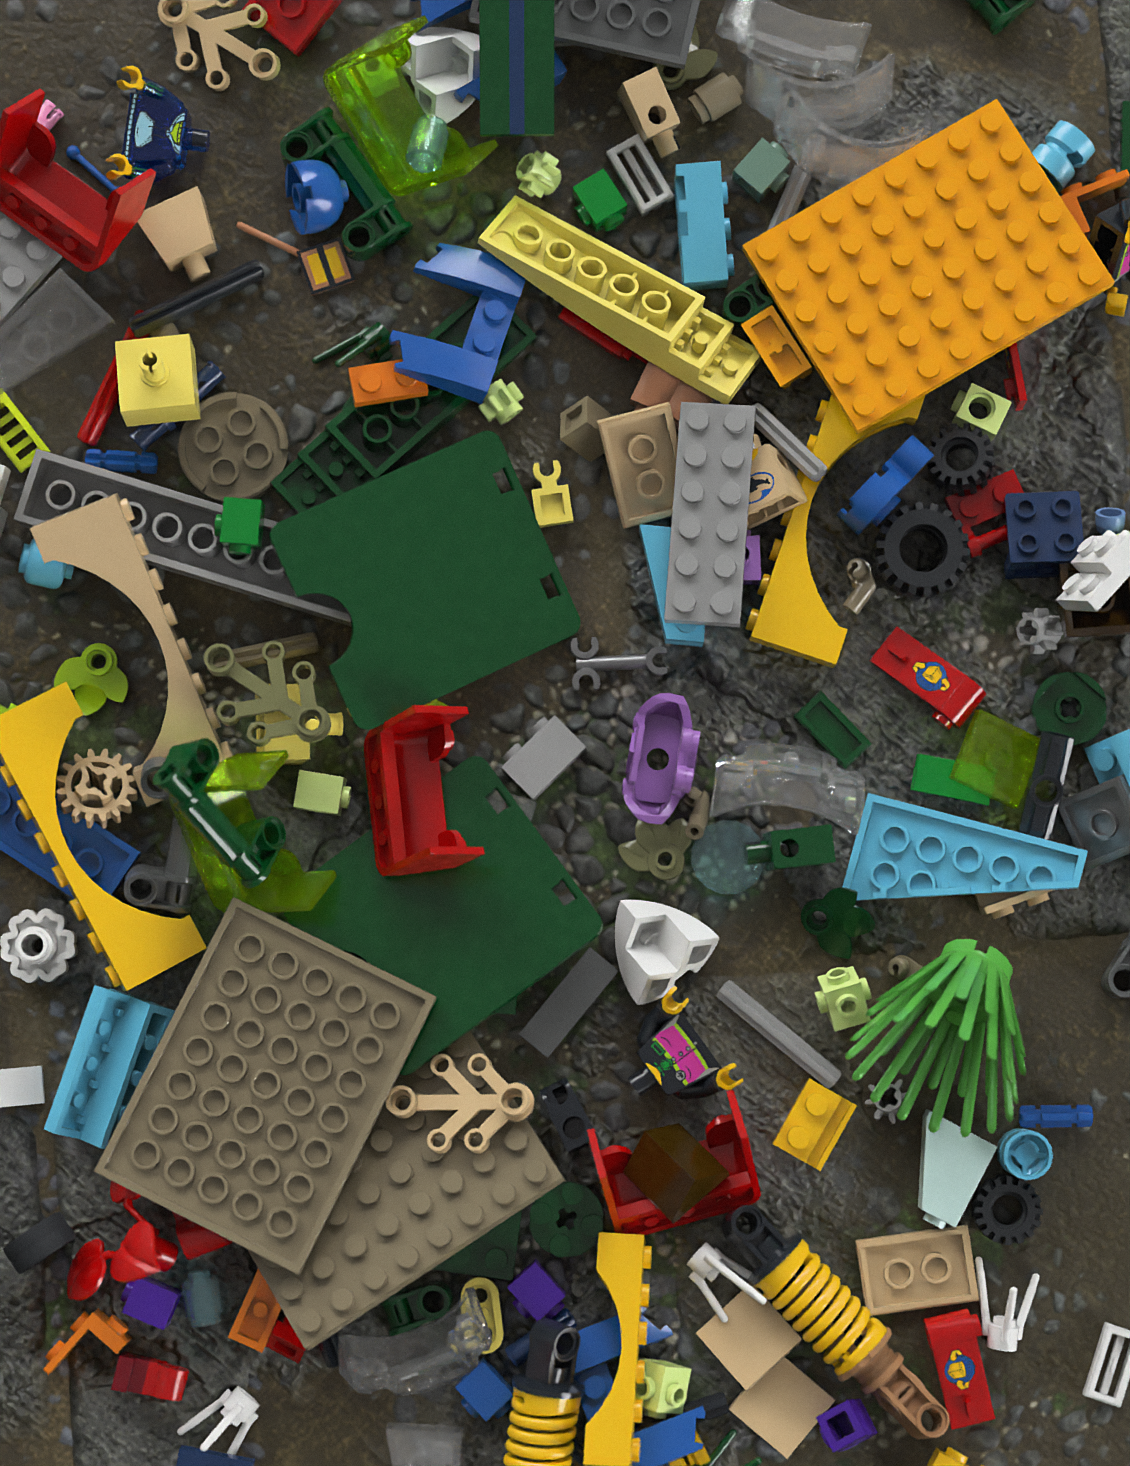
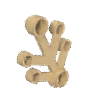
M160 0L158 16L166 26L171 27L173 30L178 53L176 55V64L184 72H195L200 66V57L191 50L187 27L189 26L199 33L207 67L206 83L213 90L223 91L230 84L229 74L222 69L217 44L247 62L251 73L257 78L267 81L278 75L281 64L276 54L266 48L254 50L225 32L247 25L253 28L263 27L267 22L268 15L266 10L259 4H250L245 10L206 20L196 14V12L219 6L224 10H230L235 7L238 0H229L227 3H221L220 0ZM181 5V14L176 17L172 16L173 7ZM255 10H260V19L252 22L250 20L251 13ZM192 55V64L185 67L183 65L184 57ZM266 60H271V69L268 72H262V63ZM218 73H222V82L219 85H214L213 77Z
M477 1053L470 1057L468 1069L474 1077L484 1079L496 1094H480L458 1072L454 1061L448 1055L438 1054L431 1061V1070L438 1078L445 1079L459 1093L458 1095H416L409 1087L400 1085L392 1088L386 1100L388 1110L394 1116L401 1119L411 1117L416 1111H457L440 1128L432 1130L427 1137L429 1148L437 1154L449 1151L452 1146V1138L480 1111L495 1110L479 1128L469 1130L464 1138L465 1145L471 1152L476 1154L485 1152L489 1147V1139L508 1120L515 1122L524 1120L531 1114L535 1103L534 1096L527 1086L521 1083L508 1084L493 1069L490 1059L482 1053ZM441 1061H448V1069L444 1072H438V1064ZM477 1061H486V1067L483 1071H474V1065ZM409 1098V1107L405 1110H400L398 1107L400 1100ZM513 1098H522V1104L519 1108H510V1101ZM439 1135H444L446 1138L444 1145L434 1147V1139ZM476 1135H482V1144L478 1147H472V1138Z

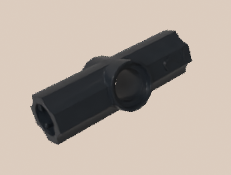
M1042 730L1032 774L1027 782L1028 791L1018 828L1019 833L1050 841L1058 805L1063 797V784L1074 737ZM1044 780L1052 781L1055 784V790L1050 796L1039 797L1035 794V788L1038 783Z

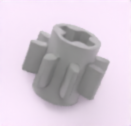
M1035 608L1034 612H1023V619L1016 627L1020 647H1030L1031 654H1044L1045 650H1056V643L1064 633L1059 622L1060 617L1049 616L1048 608Z
M899 1079L895 1085L890 1084L884 1093L887 1096L891 1095L892 1092L895 1093L894 1097L897 1101L895 1106L888 1104L883 1108L881 1099L878 1102H872L871 1099L865 1101L866 1107H877L874 1114L876 1121L885 1115L889 1116L892 1124H895V1115H897V1111L906 1094H901L900 1091L904 1083L902 1079ZM869 1084L868 1087L872 1092L876 1086Z

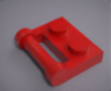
M1014 469L988 479L987 485L984 488L980 485L976 486L977 492L971 494L970 489L964 490L965 496H958V493H955L944 499L948 510L953 513L951 517L955 521L959 519L963 524L961 528L963 534H968L967 548H970L969 557L971 559L982 555V550L1008 540L1006 525L977 537L973 534L971 528L1005 514L1004 498L1006 494L1024 493Z

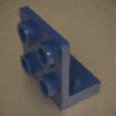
M1079 492L1006 494L1004 504L1009 552L1004 564L1005 579L1058 577V565L1070 563L1079 554L1077 549L1084 541Z

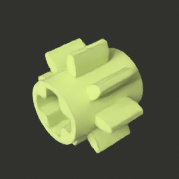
M535 151L534 154H526L516 168L517 178L522 181L519 189L531 197L536 195L542 198L543 194H552L561 181V170L556 168L559 160L546 151L543 154L539 151Z
M499 379L490 385L484 402L478 407L488 422L496 418L500 425H503L523 410L518 401L523 399L524 396L513 381L506 386L503 380Z

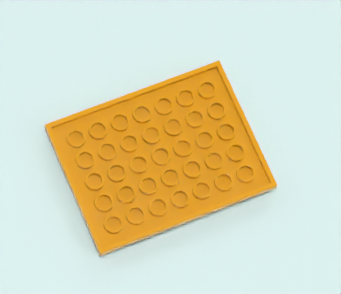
M998 99L993 100L742 245V250L856 434L1111 288L1115 283Z

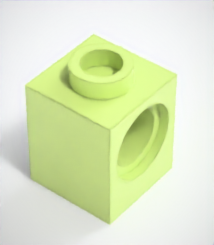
M971 383L967 392L959 390L950 410L956 412L951 423H957L962 428L964 423L970 424L971 430H974L977 426L982 430V435L987 434L990 441H992L1012 402ZM972 403L984 405L987 409V417L984 419L973 417L969 411V405Z
M299 770L293 807L341 816L342 808L348 809L352 787L346 786L347 779L344 777Z

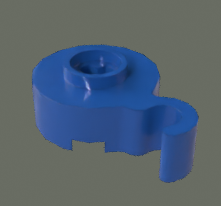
M912 435L881 467L885 474L880 477L875 472L849 499L851 501L849 505L852 507L849 512L842 508L836 516L857 536L871 523L877 527L902 501L898 497L900 492L922 467L934 457V454Z

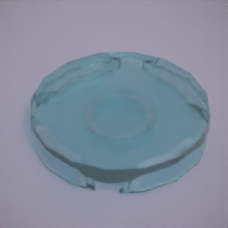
M722 820L707 826L703 836L695 840L691 849V864L696 878L707 889L718 894H736L749 889L759 879L765 863L747 865L744 857V843L761 841L760 837L749 826L738 821Z

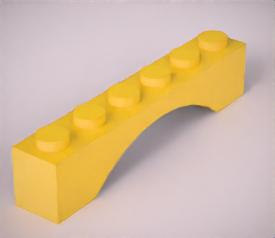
M599 1232L596 1271L617 1308L621 1324L622 1350L619 1369L612 1389L599 1411L586 1424L584 1466H632V1462H639L641 1439L634 1438L635 1422L642 1423L643 1399H636L637 1384H644L645 1360L638 1359L639 1345H646L648 1323L641 1322L642 1307H649L650 1284L643 1283L644 1269H651L652 1246H645V1237L641 1234Z

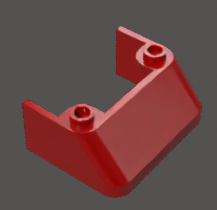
M38 89L4 109L1 115L0 211L79 269L92 272L108 260L141 218L156 171L151 168L124 186L113 190L109 198L106 199L53 160L56 153V141L52 133L37 122L45 92Z
M414 705L367 733L364 741V757L374 854L377 870L382 876H400L455 868L484 855V847H467L464 838H462L457 830H447L439 760L445 758L454 746L455 738L450 724L468 715V707Z
M734 1090L726 1091L731 1114L720 1115L712 1119L705 1128L706 1140L699 1141L729 1172V1176L674 1224L624 1175L623 1170L633 1154L632 1151L620 1145H611L600 1150L594 1128L587 1130L615 1233L648 1235L731 1212L741 1206H750L760 1198L761 1191L751 1147Z

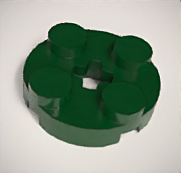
M1079 672L1058 673L1047 678L1037 688L1033 696L1030 714L1040 734L1044 730L1074 737L1073 746L1091 740L1104 726L1107 716L1106 698L1101 686L1090 676ZM1073 699L1077 702L1075 710L1078 715L1075 718L1071 715L1065 718L1061 714L1063 709L1060 703L1062 700L1068 703Z
M564 1181L533 1202L530 1209V1231L537 1244L554 1256H578L587 1252L597 1242L599 1232L603 1230L604 1212L599 1198L590 1188L577 1182ZM563 1208L566 1212L574 1211L577 1215L573 1220L575 1226L571 1229H568L565 1225L559 1227L556 1223L560 1218L558 1211Z

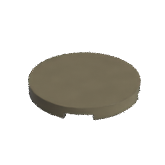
M237 392L220 393L199 403L201 419L185 421L178 443L179 461L189 481L204 495L223 502L224 497L256 499L271 489L270 482L286 468L289 456L288 435L279 415L266 402L251 395Z

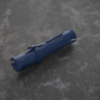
M211 360L197 373L198 384L204 383L198 389L199 402L221 380L226 378ZM176 422L161 423L154 431L151 428L155 424L140 425L129 436L145 452L167 430L172 432L176 428Z

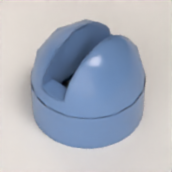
M1113 507L1096 510L1095 524L1097 531L1101 535L1107 530L1115 534L1121 533L1125 525V511Z

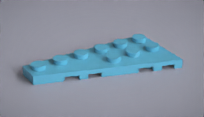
M868 793L842 887L857 891L856 901L1077 889L1088 851Z

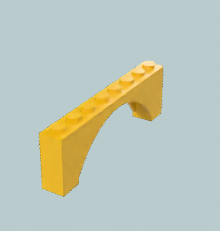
M831 394L829 401L821 400L815 421L821 422V426L817 436L810 434L806 447L827 466L828 472L844 454L868 437L904 423L914 426L925 395L856 434ZM798 469L796 477L808 501L783 514L780 524L787 526L783 540L775 538L769 559L775 561L771 575L763 574L757 594L764 597L759 610L752 608L745 629L752 631L750 641L834 668L848 629L838 626L824 605L811 575L806 546L807 519L811 502L824 476H822L820 481L813 482Z
M64 682L0 715V760L3 763V766L0 767V774L7 787L15 786L21 799L16 801V804L25 821L32 819L39 831L33 836L41 852L44 855L50 852L56 863V866L52 867L51 870L61 888L68 886L74 897L73 900L69 901V904L78 921L85 919L92 931L86 936L97 955L103 952L109 964L104 970L114 988L121 986L123 991H128L203 951L207 947L190 915L180 919L163 917L141 911L119 901L93 882L71 854L61 832L57 816L55 799L56 774L66 737L74 721L80 719L84 714L67 682Z

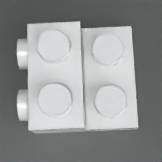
M1107 530L1102 536H1090L1079 545L1077 549L1079 554L1070 563L1080 574H1074L1064 583L1062 587L1064 591L1056 599L1065 610L1098 611L1130 576V532L1127 530H1123L1119 535Z

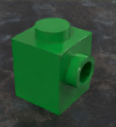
M604 168L572 187L573 198L578 204L574 210L585 227L590 224L595 233L602 229L608 232L618 227L625 220L623 216L627 214V204Z
M224 497L222 514H216L214 533L215 537H220V543L224 547H229V553L251 555L252 549H262L265 504L263 501Z

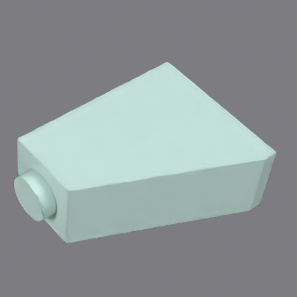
M926 1109L922 1120L918 1207L926 1212L923 1219L933 1225L944 1229L947 1223L956 1228L997 1146L971 1132L969 1136L962 1137L960 1127L945 1118H942L937 1132H930L928 1125L932 1112Z

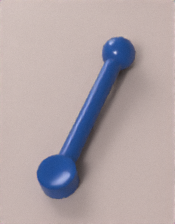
M72 145L67 148V157L77 160L110 192L121 187L112 184L80 154V149L77 146Z

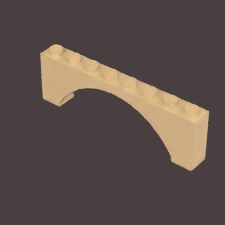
M115 493L32 526L30 530L44 563L55 560L74 565L94 573L114 585L141 610L160 642L168 675V699L160 734L145 762L153 757L166 758L169 750L175 745L208 738L215 743L219 752L218 767L215 769V773L211 775L209 782L230 774V763L235 762L232 750L227 741L221 743L216 729L221 727L218 716L213 706L206 708L201 696L207 693L199 672L192 674L187 660L192 659L191 651L185 638L179 640L173 628V625L178 624L175 612L171 604L164 605L158 591L164 589L156 568L151 570L148 568L144 556L149 554V550L142 534H134L129 521L135 519L127 498L120 500L118 493ZM143 763L134 767L132 773L146 807L163 801V799H154L144 793L141 787ZM157 771L151 772L148 775V779L152 783Z

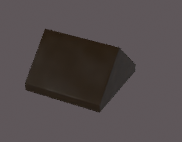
M1071 563L1058 565L1057 598L1064 591L1062 589L1064 583L1074 574H1080ZM1130 576L1098 611L1065 610L1057 602L1056 611L1060 617L1059 620L1065 638L1130 634Z
M680 1123L645 1131L623 1170L624 1175L672 1224L729 1176V1172Z

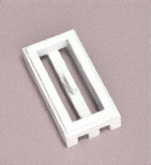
M639 134L606 151L608 159L642 217L647 215L652 209L656 210L663 203L674 199V194ZM630 147H636L661 190L662 194L658 197L632 155ZM622 153L650 200L649 202L645 203L617 156L618 154Z
M1104 1322L1082 1393L1084 1396L1121 1408L1130 1379V1344L1114 1395L1112 1397L1107 1394L1125 1337L1130 1339V1330ZM1112 1333L1117 1335L1099 1392L1094 1390Z

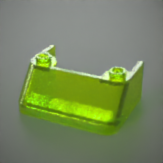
M425 15L386 30L334 62L323 74V81L327 91L372 168L387 190L396 196H405L467 175L498 146L494 139L469 148L457 130L446 126L434 130L400 71L399 67L407 63L412 55L408 39L429 22Z
M287 750L238 753L218 763V767L211 775L204 791L236 828L241 823L256 820L245 791L262 790L289 757ZM169 796L170 806L210 900L217 909L224 913L233 897L265 913L311 911L337 877L335 870L303 872L297 857L292 852L281 848L271 866L268 877L258 886L246 889L241 884V877L232 867L224 865L221 858L187 819L173 807V800Z

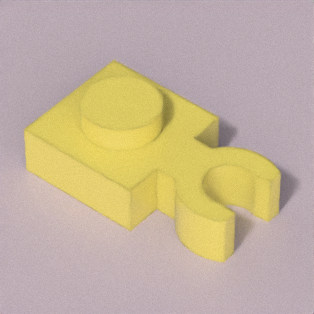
M553 460L554 472L550 476H544L540 473L539 463H534L533 465L534 478L542 486V488L531 490L535 518L540 528L574 523L568 484L557 486V481L561 476V466L558 460Z

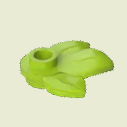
M95 643L88 646L83 651L81 657L65 660L54 679V687L67 682L70 690H75L76 701L84 716L91 715L100 710L107 698L123 703L129 686L126 675L117 667L118 658L115 651L103 643ZM100 655L104 656L106 659L105 666L101 669H96L93 664L94 659Z

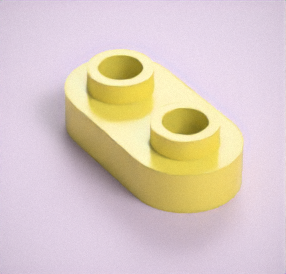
M483 1276L473 1277L465 1283L461 1292L465 1335L471 1349L481 1354H488L499 1348L504 1337L499 1291L491 1279ZM478 1288H482L487 1292V1299L483 1302H478L473 1297V1292ZM487 1326L492 1330V1336L487 1340L481 1339L478 1335L479 1328Z

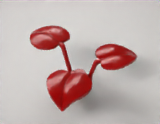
M112 1180L110 1184L111 1200L117 1204L123 1202L124 1208L138 1223L128 1230L124 1241L120 1244L121 1247L117 1251L107 1250L104 1252V1242L100 1239H93L79 1249L72 1260L67 1277V1295L70 1300L82 1301L97 1291L106 1273L105 1261L112 1258L110 1266L111 1276L119 1282H132L159 1271L166 1272L174 1265L177 1259L178 1246L158 1236L159 1229L153 1227L134 1208L132 1200L140 1198L141 1195Z

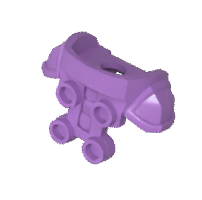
M672 693L657 694L648 699L634 716L632 727L634 733L631 736L625 771L627 775L623 780L622 794L633 816L646 823L663 824L672 815L680 799L691 791L697 764L700 731L691 729V714L684 696ZM653 749H662L669 757L668 765L662 770H654L647 764V755Z

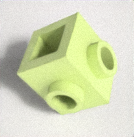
M853 966L833 968L826 974L817 977L820 991L814 992L817 1005L821 1014L827 1012L835 1032L871 1021L870 1016L865 1015L868 1011L866 1000L872 999L866 978L859 979Z
M639 1358V1360H645L644 1384H637L636 1399H643V1414L659 1419H666L667 1413L682 1414L687 1397L691 1369L666 1360Z

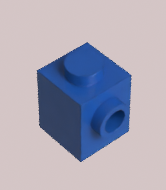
M485 1357L456 1383L455 1388L464 1397L460 1401L461 1404L475 1419L479 1415L485 1421L492 1415L499 1419L512 1407L510 1398L513 1397V1387Z

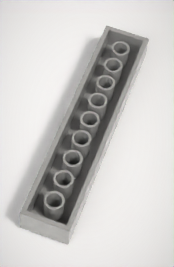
M36 449L14 516V520L21 526L31 528L34 525L118 493L120 500L127 498L132 508L135 519L129 522L134 534L141 533L146 542L149 554L145 555L144 558L148 565L352 627L346 609L337 600L322 594H306L295 597L269 537L271 528L278 522L264 518L261 550L252 549L251 555L229 553V547H224L220 543V537H215L214 533L216 514H222L223 505Z

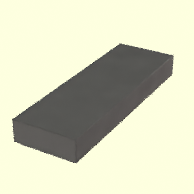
M589 948L521 1030L519 1035L548 1058L618 973V970L592 948Z

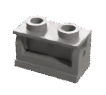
M555 715L549 721L545 717L540 719L529 731L533 737L523 747L516 743L502 757L506 762L501 767L502 770L507 773L532 801L536 800L586 751V746Z

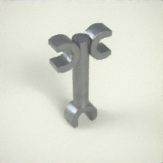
M592 637V648L588 652H581L578 649L577 638H572L571 651L576 657L577 671L572 679L575 691H579V681L584 676L591 677L594 682V690H599L600 678L595 671L648 669L657 676L668 672L667 667L659 668L654 666L652 662L654 656L667 653L665 647H654L647 654L595 656L599 649L596 637Z

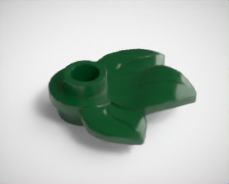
M844 887L834 888L823 899L817 898L808 901L800 915L802 925L809 933L817 936L820 947L827 953L840 958H851V937L866 934L875 928V922L868 911L855 906L857 891ZM820 911L824 913L826 919H817L814 916V912Z

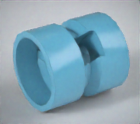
M1062 120L1058 121L1045 136L1046 144H1039L1032 151V154L1058 192L1062 191L1075 176L1074 168H1081L1095 152L1093 143L1081 130Z
M1016 1128L1006 1132L999 1140L996 1150L997 1159L1001 1167L1009 1174L1024 1180L1037 1179L1044 1175L1051 1167L1053 1159L1052 1147L1048 1140L1040 1133L1025 1128Z

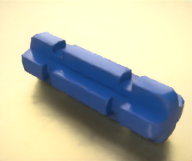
M88 449L85 454V463L105 468L108 471L136 473L137 470H140L142 473L154 474L158 469V456L151 452H142L141 455H138L134 451L107 450L106 453H103L100 449Z
M1022 1105L1019 1107L1018 1120L1022 1128H1036V1124H1040L1041 1128L1072 1127V1124H1076V1127H1090L1093 1123V1110L1090 1105H1076V1109H1071V1105H1040V1109H1035V1105Z

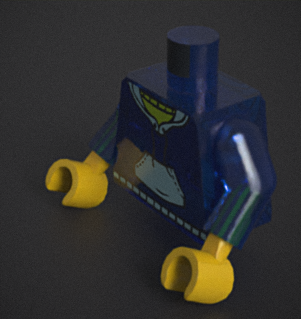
M126 66L121 68L122 71L130 74L131 83L118 80L117 86L122 90L135 88L136 93H130L122 154H114L105 160L108 163L116 164L118 167V171L110 170L106 173L108 179L116 180L124 175L126 179L133 180L151 168L156 171L153 181L155 183L173 175L177 169L185 168L188 150L208 152L210 131L191 128L192 117L188 109L185 108L184 102L164 86L147 77H142L137 67Z

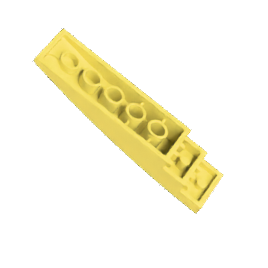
M516 195L478 238V244L567 309L636 354L722 404H729L761 360L753 345L732 335L733 323L703 308L705 300L703 295Z

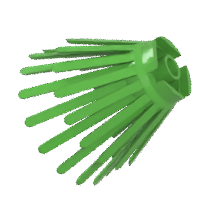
M956 939L946 943L939 957L877 998L876 1000L880 1002L871 1007L866 1012V1016H872L886 1005L888 1006L850 1039L856 1041L866 1033L845 1056V1059H852L892 1020L896 1023L854 1071L852 1079L854 1081L860 1080L880 1056H885L928 1007L872 1091L870 1099L872 1102H878L899 1071L902 1075H907L936 1029L897 1111V1118L905 1120L908 1117L936 1057L927 1086L932 1090L937 1088L944 1071L928 1125L930 1132H937L940 1128L966 1041L957 1088L958 1096L965 1097L960 1127L962 1137L969 1136L971 1132L986 1021L985 1093L988 1097L987 1129L990 1134L995 1132L997 1126L998 1026L1000 1029L1005 1116L1009 1122H1012L1013 1119L1012 1099L1018 1104L1011 1035L1018 1069L1023 1076L1026 1074L1023 1058L1026 1055L1009 984L1013 968L1009 960L992 946H989L986 954L974 950L978 941L972 939Z

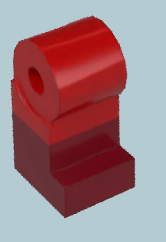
M124 1351L119 1355L111 1390L125 1393L129 1391L169 1401H182L189 1369L167 1363L168 1361Z

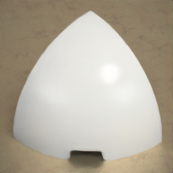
M428 27L418 33H415L413 28L396 31V50L398 62L402 70L401 74L403 76H411V82L415 86V95L412 97V100L419 112L434 128L442 126L458 117L475 100L474 97L468 95L461 103L456 100L453 94L457 89L480 77L479 35L468 31L443 27Z
M620 900L615 922V947L618 965L623 981L637 1005L646 1004L664 997L672 987H676L674 985L675 980L681 977L687 970H691L694 973L698 972L714 951L720 937L698 919L673 907L644 900Z

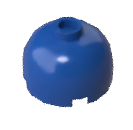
M298 160L287 165L285 174L286 196L293 199L295 210L289 211L296 230L301 235L328 230L340 218L343 212V202H348L349 200L346 181L340 180L336 171L329 164L319 160Z

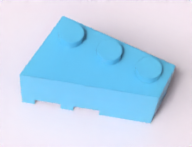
M721 162L676 164L674 194L682 285L691 290L727 288L728 276H734L733 254H727L726 240H731L730 218H724L723 204H728L727 183L722 182Z
M640 524V538L665 644L702 647L705 625L665 623L664 621L671 527Z

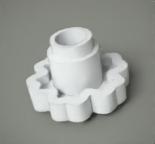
M47 908L42 909L38 914L33 910L26 909L9 920L11 932L5 933L0 937V945L2 947L0 955L3 960L12 962L10 971L13 976L21 978L27 983L36 982L39 978L46 982H52L68 972L69 965L66 959L75 957L78 951L76 933L71 930H65L67 926L65 916ZM41 938L43 949L38 953L34 948V943Z

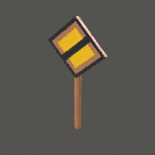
M238 222L236 225L238 229L298 257L311 295L356 281L340 237L299 250L242 222Z

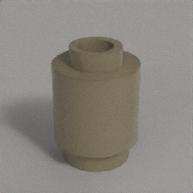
M722 72L693 90V95L687 99V102L697 120L703 124L708 120L710 122L717 120L742 104L740 96L744 94V91L734 75L728 77Z

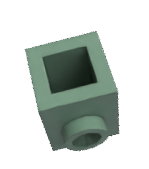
M762 137L733 170L732 181L760 203L771 190L777 193L790 176L787 174L790 161L787 159L788 153L778 143L774 141L768 143Z

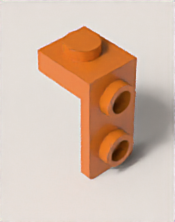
M1110 169L1095 177L1096 182L1086 186L1078 182L1061 191V199L1086 237L1091 230L1079 203L1123 186L1130 177L1128 169L1118 173L1116 169Z
M99 1308L92 1312L91 1315L84 1311L70 1327L75 1332L66 1343L59 1340L47 1353L45 1358L50 1362L43 1371L48 1375L52 1373L89 1330L113 1352L119 1353L132 1339L126 1333L129 1330L128 1326L113 1314L108 1317Z

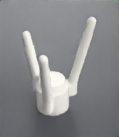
M706 1242L688 1261L687 1265L693 1270L689 1278L698 1285L722 1322L726 1323L728 1317L704 1281L705 1278L713 1282L721 1273L760 1304H766L767 1300L764 1296L734 1273L736 1272L748 1280L752 1272L725 1256L718 1248H713Z
M976 1257V1277L982 1319L981 1328L983 1335L987 1336L986 1346L995 1350L1014 1352L1017 1350L1018 1340H1022L1023 1327L1040 1276L1037 1273L1032 1275L1017 1321L1013 1318L1017 1288L1011 1287L1005 1316H994L993 1322H990L983 1260L981 1257Z
M237 1386L233 1392L227 1389L219 1399L181 1426L177 1433L178 1435L185 1434L224 1406L220 1411L224 1418L201 1444L200 1449L201 1451H206L230 1423L237 1427L243 1422L227 1454L236 1455L250 1426L259 1417L255 1411L259 1408L260 1404L240 1386Z

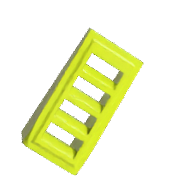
M4 392L0 395V410L6 406L10 412L0 419V428L13 418H16L19 424L5 435H0V447L19 472L22 473L31 466L36 449L50 452V450ZM22 430H25L28 436L10 448L6 442ZM31 442H34L37 448L19 460L16 454Z

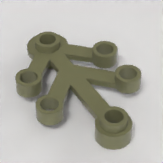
M269 641L262 648L263 658L268 664L271 686L236 663L235 655L229 646L217 643L211 645L206 650L204 663L211 674L218 677L227 675L259 697V699L236 703L230 700L220 703L217 707V716L222 724L232 726L238 723L240 718L278 711L290 718V720L266 724L262 721L253 722L247 729V736L250 742L257 747L265 746L271 739L297 735L305 742L315 743L323 740L328 735L331 729V719L328 712L316 703L313 684L316 680V671L310 662H298L292 670L294 680L300 689V706L288 698L283 666L286 652L280 642ZM272 648L281 650L280 655L274 659L267 656L268 651ZM220 657H225L228 659L226 666L222 668L216 667L215 661ZM306 668L311 671L307 679H300L298 677V672L301 669ZM226 708L235 709V715L232 718L226 719L222 716ZM311 719L319 721V726L315 730H308L306 728V723ZM256 729L266 730V735L262 739L253 738V732Z

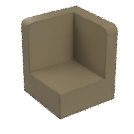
M586 396L560 413V440L586 460L593 461L604 454L597 420L612 417L613 415L589 396Z

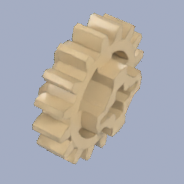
M88 749L87 758L83 759L76 753L74 755L75 765L63 764V772L66 776H57V785L60 789L56 790L58 801H62L63 813L72 812V821L75 824L84 818L86 819L87 828L91 829L94 821H100V825L104 829L107 828V819L112 818L116 823H120L121 811L129 814L132 812V806L129 801H137L138 794L134 788L138 787L132 775L133 768L131 763L122 766L121 754L118 753L111 759L108 755V749H103L100 756H95L94 751ZM80 777V784L76 785L75 791L72 792L75 781ZM122 785L121 793L115 800L114 793L120 790L119 786Z

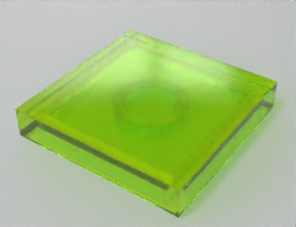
M975 710L949 778L1012 809L1018 808L1033 770L1040 738L984 710Z

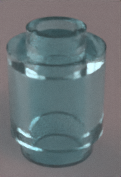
M424 115L413 125L406 152V161L414 170L421 173H430L442 166L449 136L447 124L444 120L437 116Z
M210 1269L188 1272V1279L181 1281L186 1318H190L191 1326L201 1327L221 1322L220 1313L224 1310L218 1275H210Z

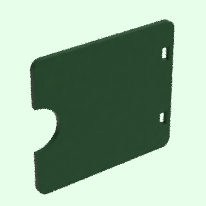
M492 431L477 433L276 523L270 531L271 544L295 597L306 594L329 596L337 600L346 609L350 617L352 635L349 645L343 655L327 667L352 722L356 727L363 730H370L382 725L385 721L414 705H425L574 635L580 628L579 614L502 441ZM503 469L512 491L501 494L493 477V473ZM549 574L559 595L550 599L547 598L539 580Z
M480 756L467 758L441 777L447 830H457L462 838H464L467 847H484V855L455 868L400 876H382L378 872L375 863L371 829L286 891L280 900L281 910L292 926L344 952L359 955L369 964L437 997L399 1075H410L597 938L603 929V922L599 914L489 763ZM496 790L509 807L497 814L487 800ZM562 881L575 898V900L570 901L565 906L553 891Z

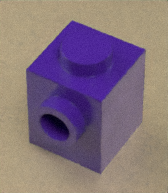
M537 1259L532 1261L507 1285L509 1291L516 1297L512 1304L526 1319L531 1315L536 1321L540 1320L543 1316L551 1319L565 1306L561 1300L566 1296V1292Z
M861 1399L846 1400L816 1417L820 1425V1434L826 1445L833 1452L846 1451L878 1434Z

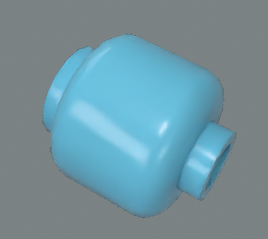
M34 538L30 544L24 543L18 572L24 573V579L28 584L57 589L61 586L64 578L71 579L74 565L55 560L44 563Z

